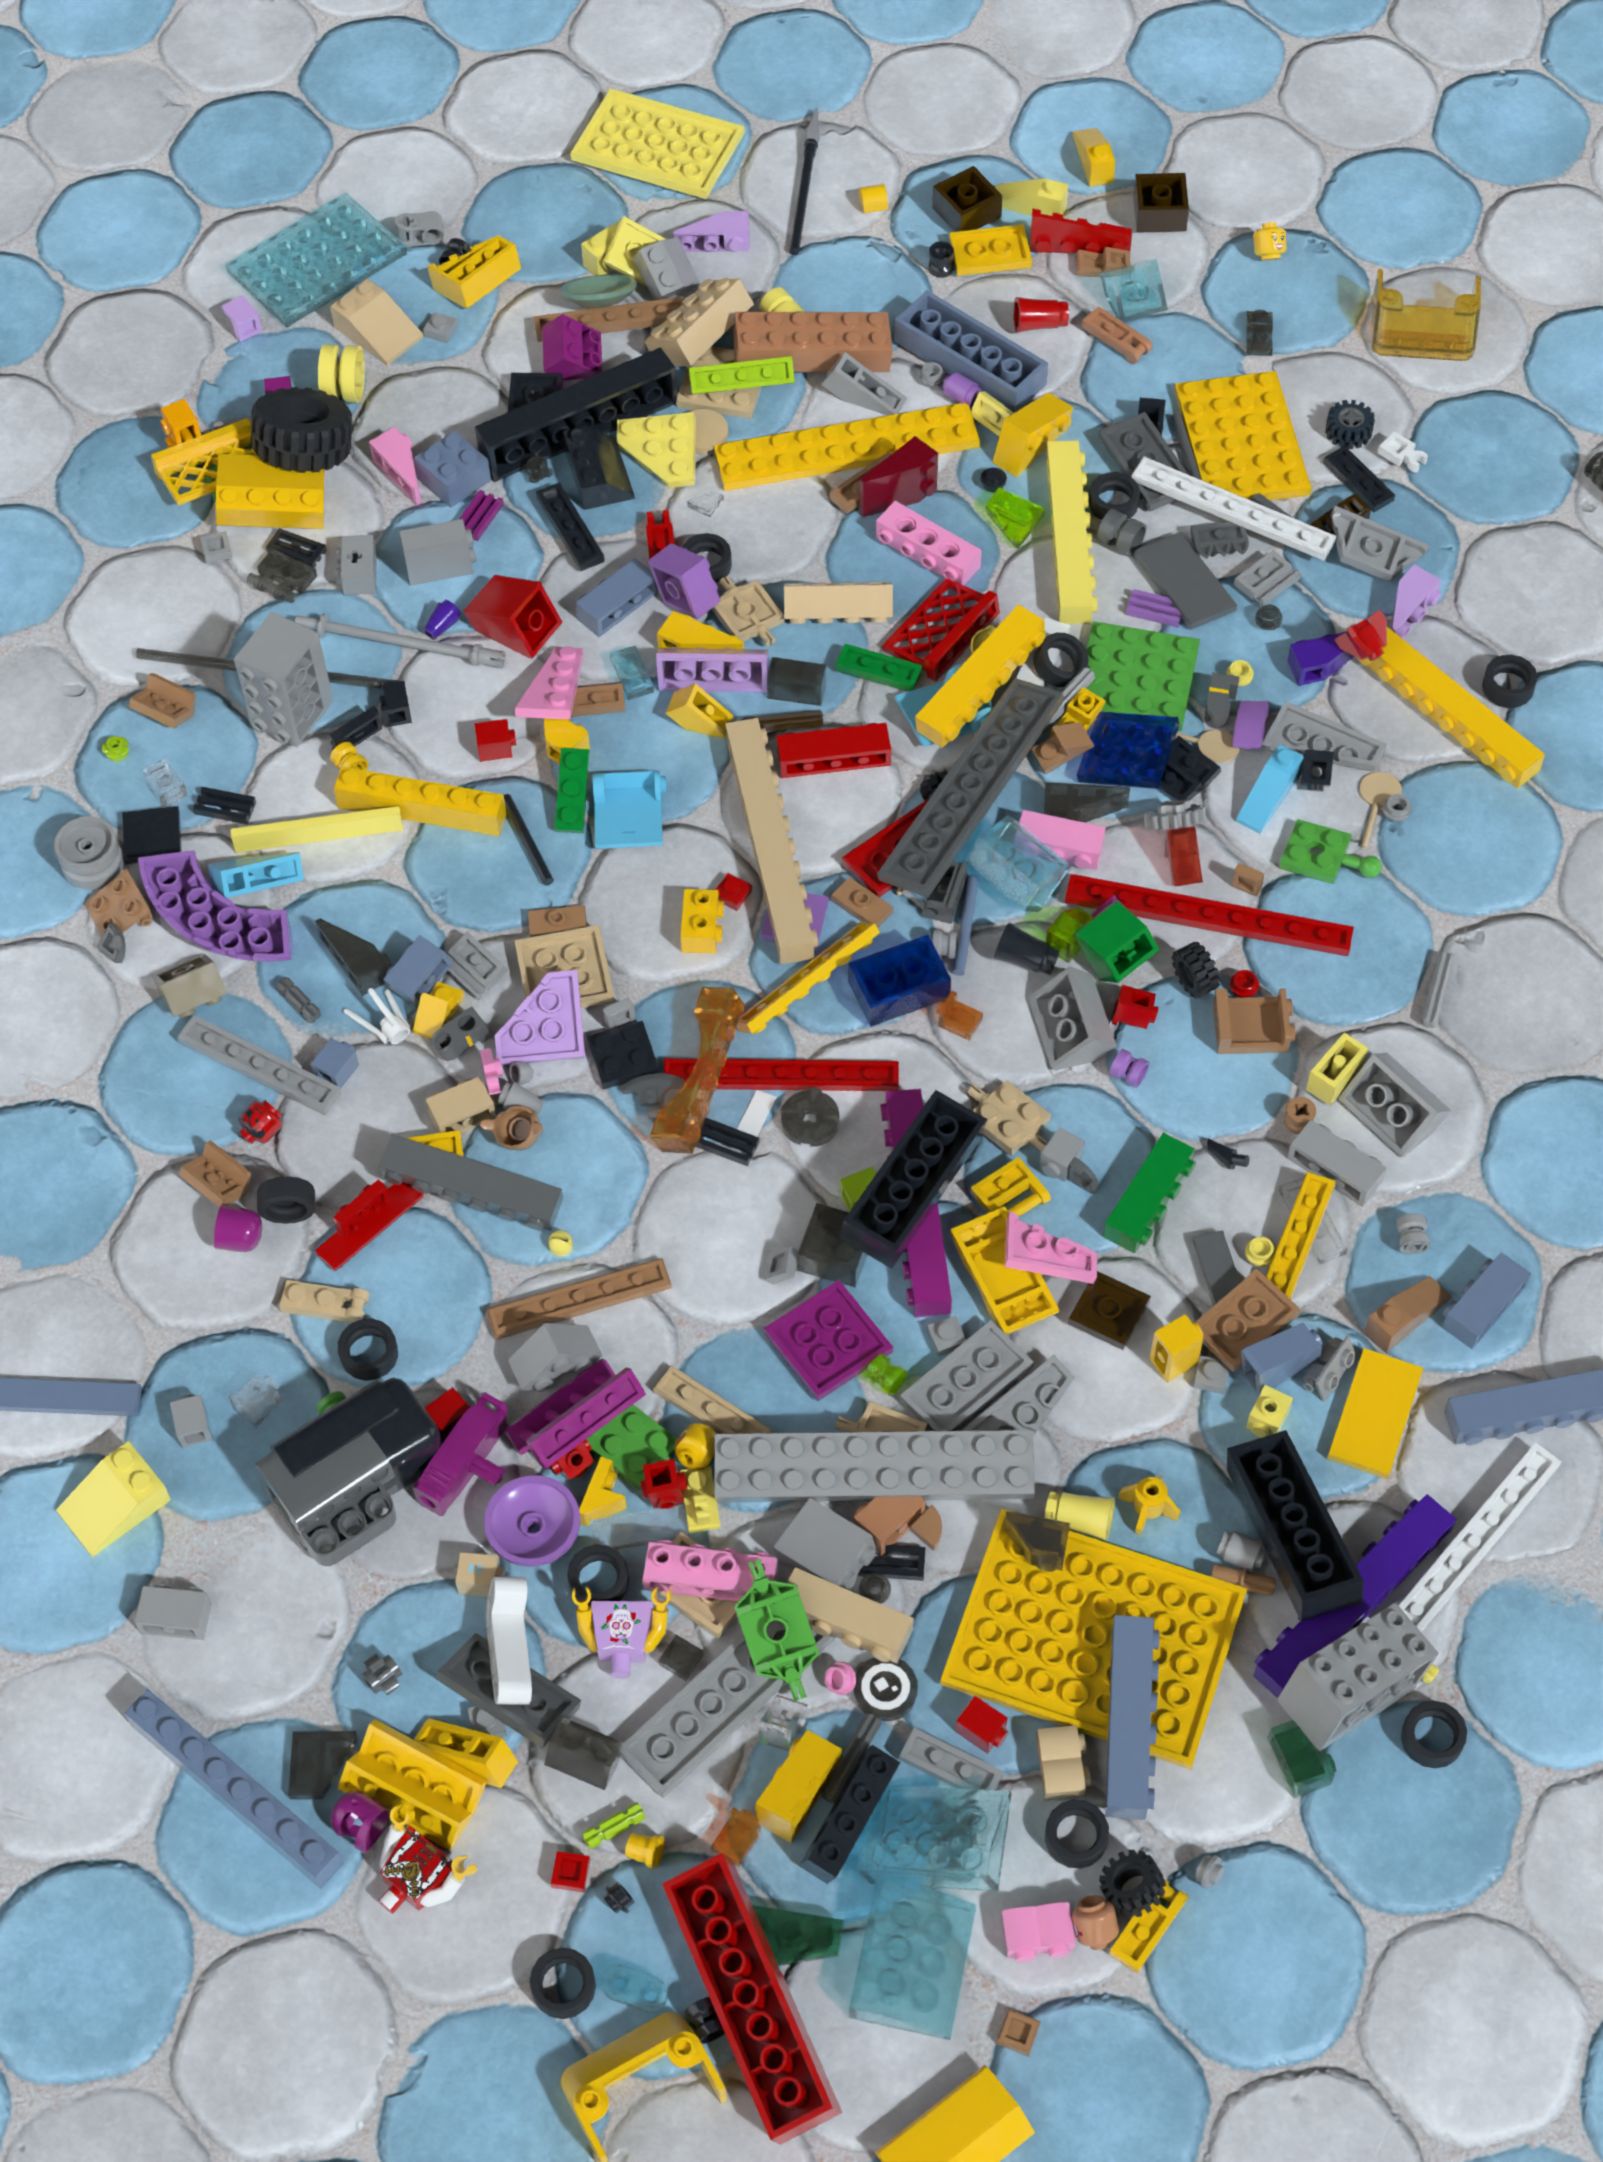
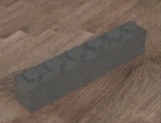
M391 1134L379 1164L382 1176L392 1184L401 1185V1182L412 1185L414 1190L423 1194H429L431 1191L440 1194V1197L448 1202L457 1203L461 1201L469 1204L470 1208L479 1212L489 1210L498 1213V1217L510 1222L517 1219L526 1222V1226L538 1231H542L543 1228L552 1230L563 1201L561 1188Z

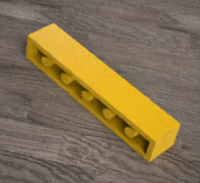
M1018 604L915 716L916 731L941 748L949 741H953L958 736L961 727L966 722H971L974 719L977 710L982 704L988 703L992 699L995 690L1009 680L1013 670L1018 665L1021 666L1025 663L1034 647H1039L1046 637L1045 620Z
M341 766L334 786L337 805L340 809L365 811L399 806L403 820L499 837L507 815L504 794Z

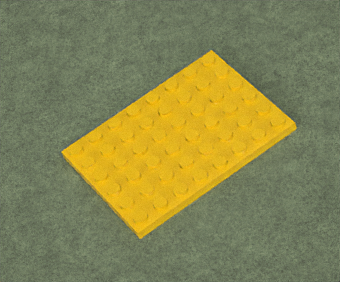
M1001 1508L944 1668L940 1685L971 1696H977L980 1699L1060 1726L1077 1725L1078 1732L1108 1742L1111 1645L1114 1615L1154 1618V1630H1159L1158 1650L1153 1649V1661L1159 1662L1158 1680L1152 1681V1692L1158 1693L1157 1712H1151V1724L1157 1725L1156 1744H1150V1756H1155L1158 1759L1191 1770L1247 1588Z

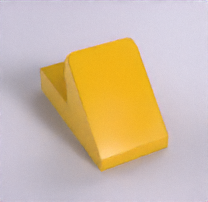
M437 981L431 994L422 993L413 1033L431 1039L435 1032L453 1019L465 997L464 991Z
M600 1457L579 1508L580 1525H591L627 1508L625 1496L612 1492L617 1480L613 1460Z

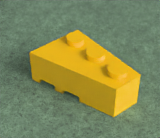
M497 235L470 247L471 252L457 257L456 254L449 256L450 261L438 266L435 263L428 265L427 268L433 290L468 309L521 269L516 244Z
M1048 392L1005 418L992 463L1017 478L1047 449V441H1055L1063 432L1068 430L1072 423L1071 414L1073 406Z
M806 1730L801 1738L797 1737L788 1752V1758L783 1765L777 1768L771 1782L757 1800L755 1806L757 1824L790 1843H793L842 1756V1749L809 1730Z

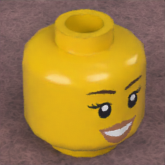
M1277 222L1262 223V229L1256 230L1253 234L1255 255L1261 257V261L1281 259V255L1287 250L1285 229L1277 227Z

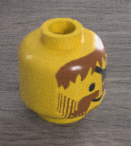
M701 1423L688 1425L674 1444V1453L678 1461L689 1469L700 1470L706 1468L715 1457V1434H717L715 1430Z

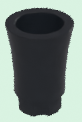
M1009 922L1000 938L994 959L1009 962L1036 973L1040 971L1050 975L1059 957L1060 950L1050 946V943L1024 932Z

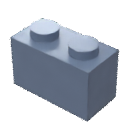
M419 935L415 941L408 944L402 957L388 969L383 980L392 992L418 1008L422 993L429 994L437 981H440L453 963L445 951Z

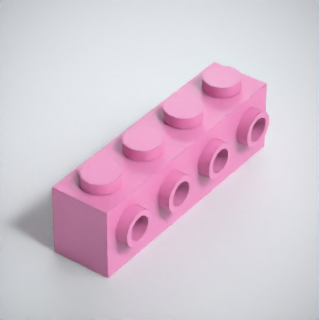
M660 1540L657 1543L649 1542L643 1574L644 1590L653 1591L658 1586L657 1592L667 1593V1590L670 1588L673 1594L738 1602L753 1586L752 1582H754L747 1563L754 1561L758 1573L755 1560L761 1559L766 1577L769 1580L776 1581L778 1571L777 1558L763 1552H756L750 1555L742 1554L731 1548H724L718 1551L710 1550L706 1546L692 1544L686 1547L678 1546L674 1542Z

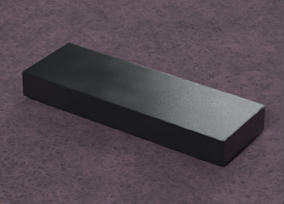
M1346 446L1324 457L1323 463L1354 494L1356 493L1373 513L1394 501L1395 494Z

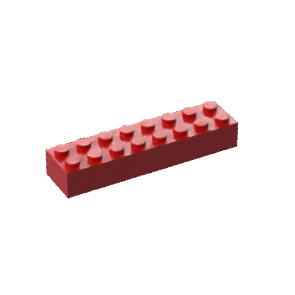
M720 1853L662 1883L770 2140L781 2145L843 2113L733 1860L724 1853Z

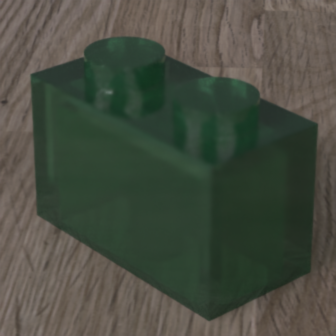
M1294 1720L1270 1729L1267 1739L1294 1798L1332 1784L1335 1776L1334 1773H1336V1766L1332 1756L1329 1753L1325 1754L1323 1749L1319 1752Z

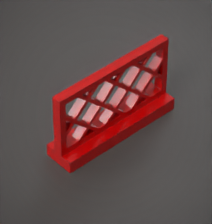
M946 578L882 645L883 651L899 659L922 665V669L926 671L927 678L936 682L970 646L971 638L976 632L985 629L1000 614L998 595L989 590L982 594ZM948 589L958 593L955 596L942 598V595ZM977 601L974 606L964 608L963 602ZM960 603L961 608L945 611L944 605ZM941 606L942 612L926 615L930 608ZM963 616L958 623L948 625L947 619ZM944 620V626L933 628L928 626V622ZM925 623L926 629L910 632L913 625ZM947 633L942 640L931 641V636ZM928 637V643L912 644V639ZM909 640L910 646L897 648L894 646L897 642ZM928 650L931 651L924 660L916 657L914 654Z

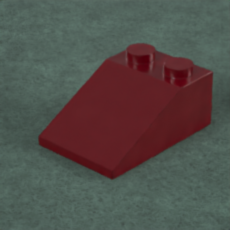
M914 436L859 479V515L866 517L885 512L894 501L908 506L919 503L926 496H931L937 489L938 452Z

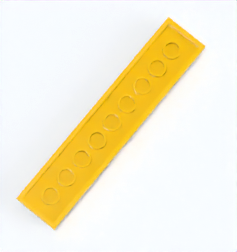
M959 403L714 445V453L724 491L867 467L887 452L893 454L914 436L937 451L938 455L980 448V439L969 405Z

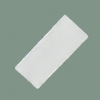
M756 1090L737 1129L757 1137L777 1097Z

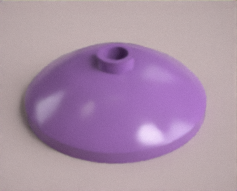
M529 1475L511 1480L496 1491L485 1511L484 1528L489 1544L501 1558L515 1565L536 1567L559 1559L571 1548L580 1529V1512L575 1497L562 1483L545 1476ZM532 1526H538L540 1528L539 1531L535 1533L529 1532V1529Z

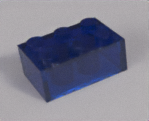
M929 935L848 963V983L870 1027L951 998V978Z

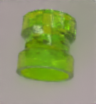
M881 1353L870 1363L864 1378L873 1384H879L884 1393L892 1396L902 1386L908 1372L901 1366H894L891 1363V1359Z

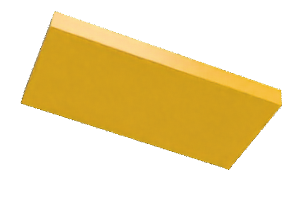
M1363 1348L1327 1459L1388 1479L1424 1368Z

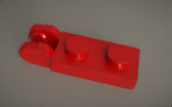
M663 510L662 524H654L652 511L646 512L649 559L669 544H674L673 526L670 523L669 510Z

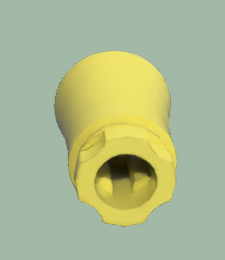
M1050 1492L1046 1503L1044 1521L1056 1524L1057 1527L1075 1530L1107 1541L1113 1520L1115 1497H1093L1066 1492L1062 1494Z

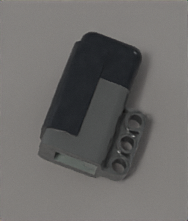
M390 1378L382 1383L379 1380H375L272 1445V1453L256 1462L255 1468L266 1495L305 1550L308 1549L318 1564L332 1566L383 1534L395 1524L396 1511L390 1496L421 1477L429 1462L442 1445V1440L437 1424L406 1382L399 1378ZM376 1509H388V1512L382 1516L373 1514ZM358 1525L361 1527L354 1534L346 1532L350 1526ZM322 1544H334L333 1548L329 1551L319 1550Z

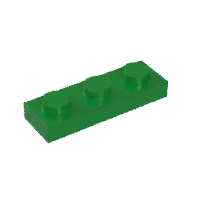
M845 644L836 662V671L902 690L912 691L915 689L921 676L922 665Z
M561 748L555 818L556 832L584 833L590 759L589 749Z

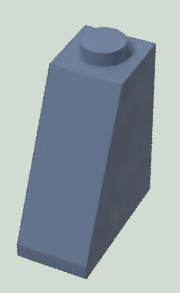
M1304 1323L1298 1324L1241 1350L1242 1374L1259 1396L1264 1385L1275 1388L1320 1359L1323 1342L1314 1329L1309 1331Z

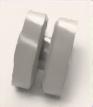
M94 816L76 818L66 823L55 837L54 850L66 880L73 886L85 890L99 889L106 886L121 873L124 865V856L112 825L104 819Z

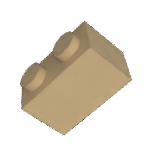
M480 1076L474 1079H466L446 1091H438L425 1099L428 1114L438 1133L460 1130L463 1133L480 1126L482 1120L496 1118L494 1103Z

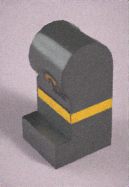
M1212 672L1204 716L1208 726L1222 728L1227 724L1230 713V702L1228 699L1236 700L1240 676Z
M471 1006L435 1032L431 1038V1044L445 1061H451L459 1057L464 1050L478 1041L483 1044L492 1036L485 1022Z

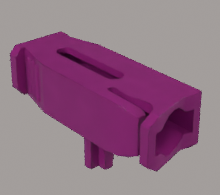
M483 1392L478 1397L477 1403L463 1414L413 1487L416 1501L421 1506L439 1516H444L446 1510L464 1490L474 1474L494 1486L497 1483L500 1484L505 1470L485 1458L505 1432V1428L508 1427L506 1422L508 1407L502 1401ZM486 1402L496 1406V1412L485 1407Z

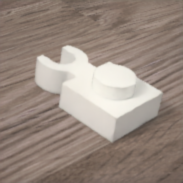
M1395 431L1378 448L1379 455L1397 466L1404 462L1407 464L1408 469L1415 473L1419 471L1420 466L1416 461L1425 465L1428 458L1425 452L1415 451V443Z

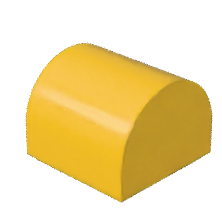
M884 184L860 187L858 189V197L864 214L888 210V198Z

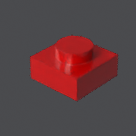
M727 873L715 890L719 891V901H724V905L738 911L751 894L752 885Z
M557 1851L550 1883L551 1888L585 1893L591 1861L590 1856Z

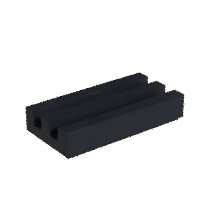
M281 528L277 530L266 546L267 553L313 570L316 567V561L319 562L321 560V554H325L327 551L325 544ZM279 539H283V540H286V541H288V542H291V544H289V543H287V542H284V541H281V540H279ZM300 546L313 550L314 552L303 549Z
M372 706L330 733L329 738L333 746L332 751L343 742H351L354 746H357L380 731L382 723L379 711Z
M202 787L201 796L198 795L197 805H194L193 810L195 815L248 825L257 802L253 796ZM205 805L220 807V809L206 807ZM231 810L245 812V814L232 812Z
M706 1117L703 1121V1126L698 1130L697 1137L695 1136L693 1140V1146L747 1167L760 1143L759 1137ZM707 1137L709 1139L720 1142L722 1145L727 1146L729 1148L733 1147L743 1152H746V1155L725 1148L723 1146L717 1145L710 1141L704 1140V1138Z
M885 1545L884 1554L919 1556L918 1560L873 1558L869 1565L918 1568V1570L867 1567L864 1565L860 1570V1577L924 1581L926 1547Z

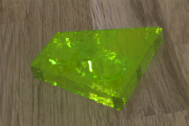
M1000 487L985 504V512L1017 549L1021 547L1043 518L1045 508Z

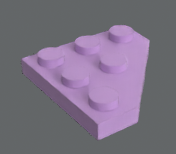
M577 970L548 972L536 989L517 1008L514 1015L495 1034L496 1057L500 1059L501 1066L510 1065L516 1061L536 1063L585 1058Z

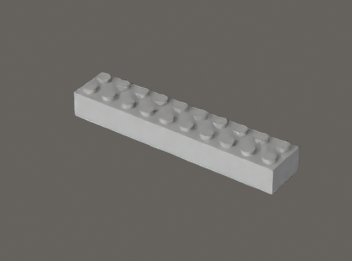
M1033 1430L715 1434V1499L717 1503L807 1502L809 1498L817 1502L872 1501L875 1497H922L924 1500L1034 1499Z

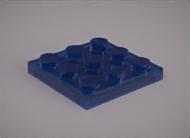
M1100 712L1097 715L1090 735L1094 747L1084 752L1076 774L1078 782L1158 789L1180 726L1178 717Z

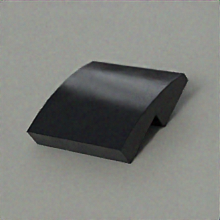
M1178 735L1163 753L1158 751L1141 770V774L1175 800L1181 801L1191 800L1220 774L1221 767Z

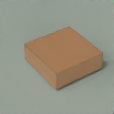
M1238 863L1234 870L1232 887L1258 897L1262 890L1265 873Z
M1008 2009L996 2044L1029 2057L1041 2021Z

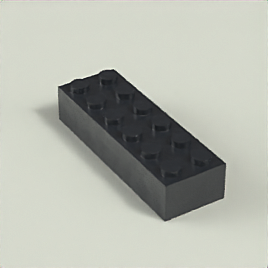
M935 1090L844 1219L839 1238L892 1269L982 1138L987 1119Z
M1287 1430L1227 1448V1472L1300 1621H1307L1362 1603L1364 1581Z

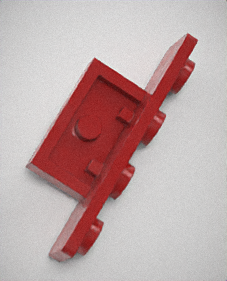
M378 1179L372 1185L365 1186L352 1202L344 1204L338 1209L333 1217L337 1232L315 1250L316 1255L333 1271H337L420 1201L424 1194L414 1190L412 1185L401 1182V1185L393 1184L387 1189L386 1185Z

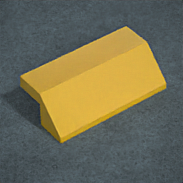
M375 1719L369 1723L360 1751L347 1760L337 1789L344 1793L350 1791L363 1792L389 1808L390 1812L395 1806L403 1804L400 1810V1815L403 1819H405L408 1811L414 1810L415 1818L413 1821L405 1824L407 1828L409 1826L413 1827L423 1837L450 1851L476 1811L487 1780Z
M983 2065L876 2150L875 2153L881 2162H999L1032 2136L1035 2131L1018 2103L986 2065Z

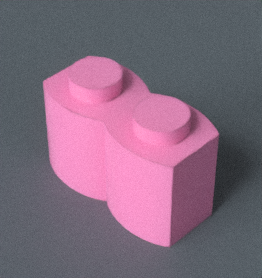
M1069 1902L1050 1903L1036 1907H1018L1002 1911L1001 1918L1007 1958H1015L1016 1962L1032 1961L1036 1959L1035 1955L1049 1954L1050 1958H1061L1070 1954L1069 1951L1075 1949L1076 1942Z

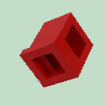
M1122 984L1114 1005L1111 1024L1117 1026L1119 1021L1130 1026L1147 1029L1149 1022L1154 1024L1159 1007L1154 1006L1156 994Z

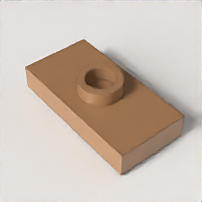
M850 877L831 895V901L861 922L875 923L877 928L893 913V907Z
M585 905L528 911L530 937L587 927Z

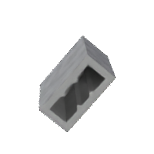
M463 519L399 531L410 586L473 574L471 563L476 562L473 546L469 547L474 545L471 529L465 530Z
M809 1498L773 1546L777 1560L792 1570L796 1567L847 1590L854 1586L858 1572L864 1565L870 1564L876 1553V1546L870 1533L812 1498Z

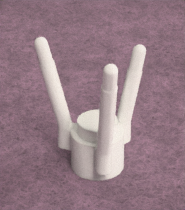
M373 988L368 989L369 994L385 1015L380 1022L381 1030L349 1009H344L346 1015L378 1036L384 1044L388 1041L392 1044H398L406 1039L410 1033V1025L404 1019L389 989L385 990V995L394 1014L390 1013Z

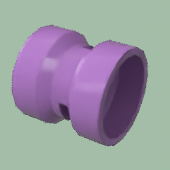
M1121 1049L1113 1061L1109 1074L1117 1079L1123 1078L1127 1080L1129 1085L1137 1088L1144 1079L1150 1063L1143 1058L1136 1059L1132 1057L1131 1052Z

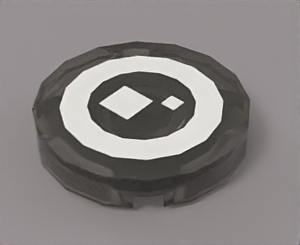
M872 1658L859 1668L856 1674L853 1696L857 1706L864 1714L871 1713L882 1719V1721H894L904 1717L912 1710L918 1696V1680L914 1670L901 1659H899L898 1663L890 1660L889 1662H882Z

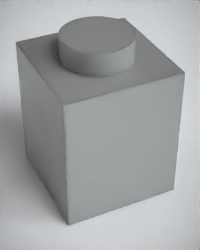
M1059 1127L1041 1152L1039 1168L1049 1177L1058 1178L1065 1182L1068 1178L1070 1163L1075 1157L1079 1160L1083 1157L1085 1141Z
M201 1394L196 1396L185 1395L177 1401L170 1402L176 1436L182 1448L213 1440L206 1406Z

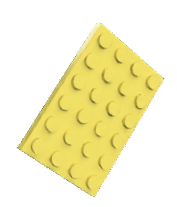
M610 88L571 151V160L707 199L744 136L745 128L739 124Z

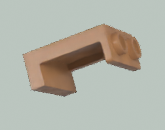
M1286 988L1279 989L1277 997L1228 998L1227 989H1215L1213 1013L1217 1054L1288 1053L1290 1041H1295V1025L1289 1022V1016H1292V999H1287Z

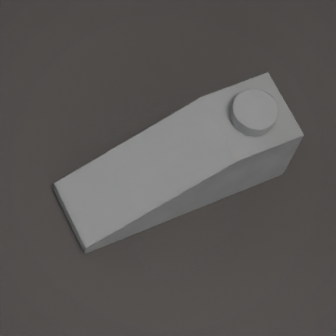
M846 352L831 366L821 385L840 399L887 416L898 414L907 397Z

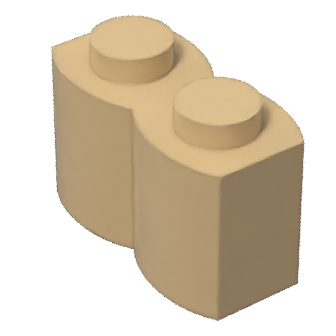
M1077 1725L1037 1729L1036 1742L1044 1800L1084 1797L1086 1787L1091 1786L1089 1767H1083L1081 1755L1086 1754L1084 1734H1078Z

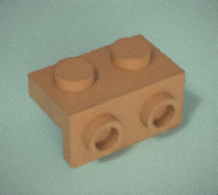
M150 673L147 676L146 688L130 697L129 707L174 729L194 716L196 694L155 673Z
M211 1140L205 1143L203 1155L181 1166L179 1174L219 1208L221 1204L230 1205L246 1196L251 1179L250 1171Z

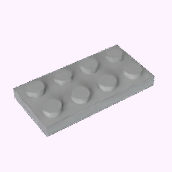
M990 1320L900 1395V1401L920 1421L928 1423L927 1428L930 1431H957L1033 1367L1034 1361Z

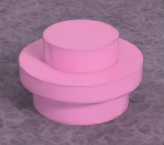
M836 1662L825 1673V1684L831 1692L837 1695H845L854 1689L856 1675L848 1663Z

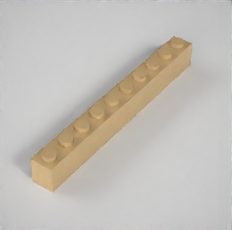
M758 718L725 723L726 741L771 921L780 965L814 959V947H818V937L816 930L810 929L809 924L813 923L810 906L805 907L804 900H807L804 883L799 884L798 878L801 877L799 861H793L792 855L796 854L794 840L787 837V833L790 832L789 820L787 815L782 816L781 810H784L782 793L777 794L776 788H779L777 772H771L770 766H773L771 749L766 750L765 745L768 744L766 728H760Z

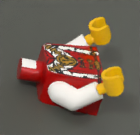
M403 1804L395 1806L390 1812L392 1823L384 1840L380 1860V1874L383 1881L389 1886V1889L378 1902L391 1914H394L405 1900L417 1910L422 1909L424 1906L432 1907L448 1902L464 1883V1876L473 1875L477 1871L475 1864L469 1865L466 1870L464 1869L463 1864L468 1855L458 1856L452 1861L413 1827L409 1826L406 1830L405 1824L413 1821L415 1812L414 1810L408 1811L405 1819H403L400 1815Z

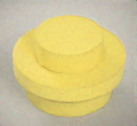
M1234 661L1226 671L1227 675L1240 676L1238 686H1246L1253 680V669L1246 661Z
M1256 1237L1246 1245L1245 1256L1251 1264L1263 1267L1271 1264L1276 1249L1268 1238Z

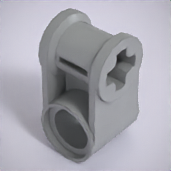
M435 211L403 213L395 219V226L398 229L396 239L397 243L402 247L437 245L444 240L442 217Z

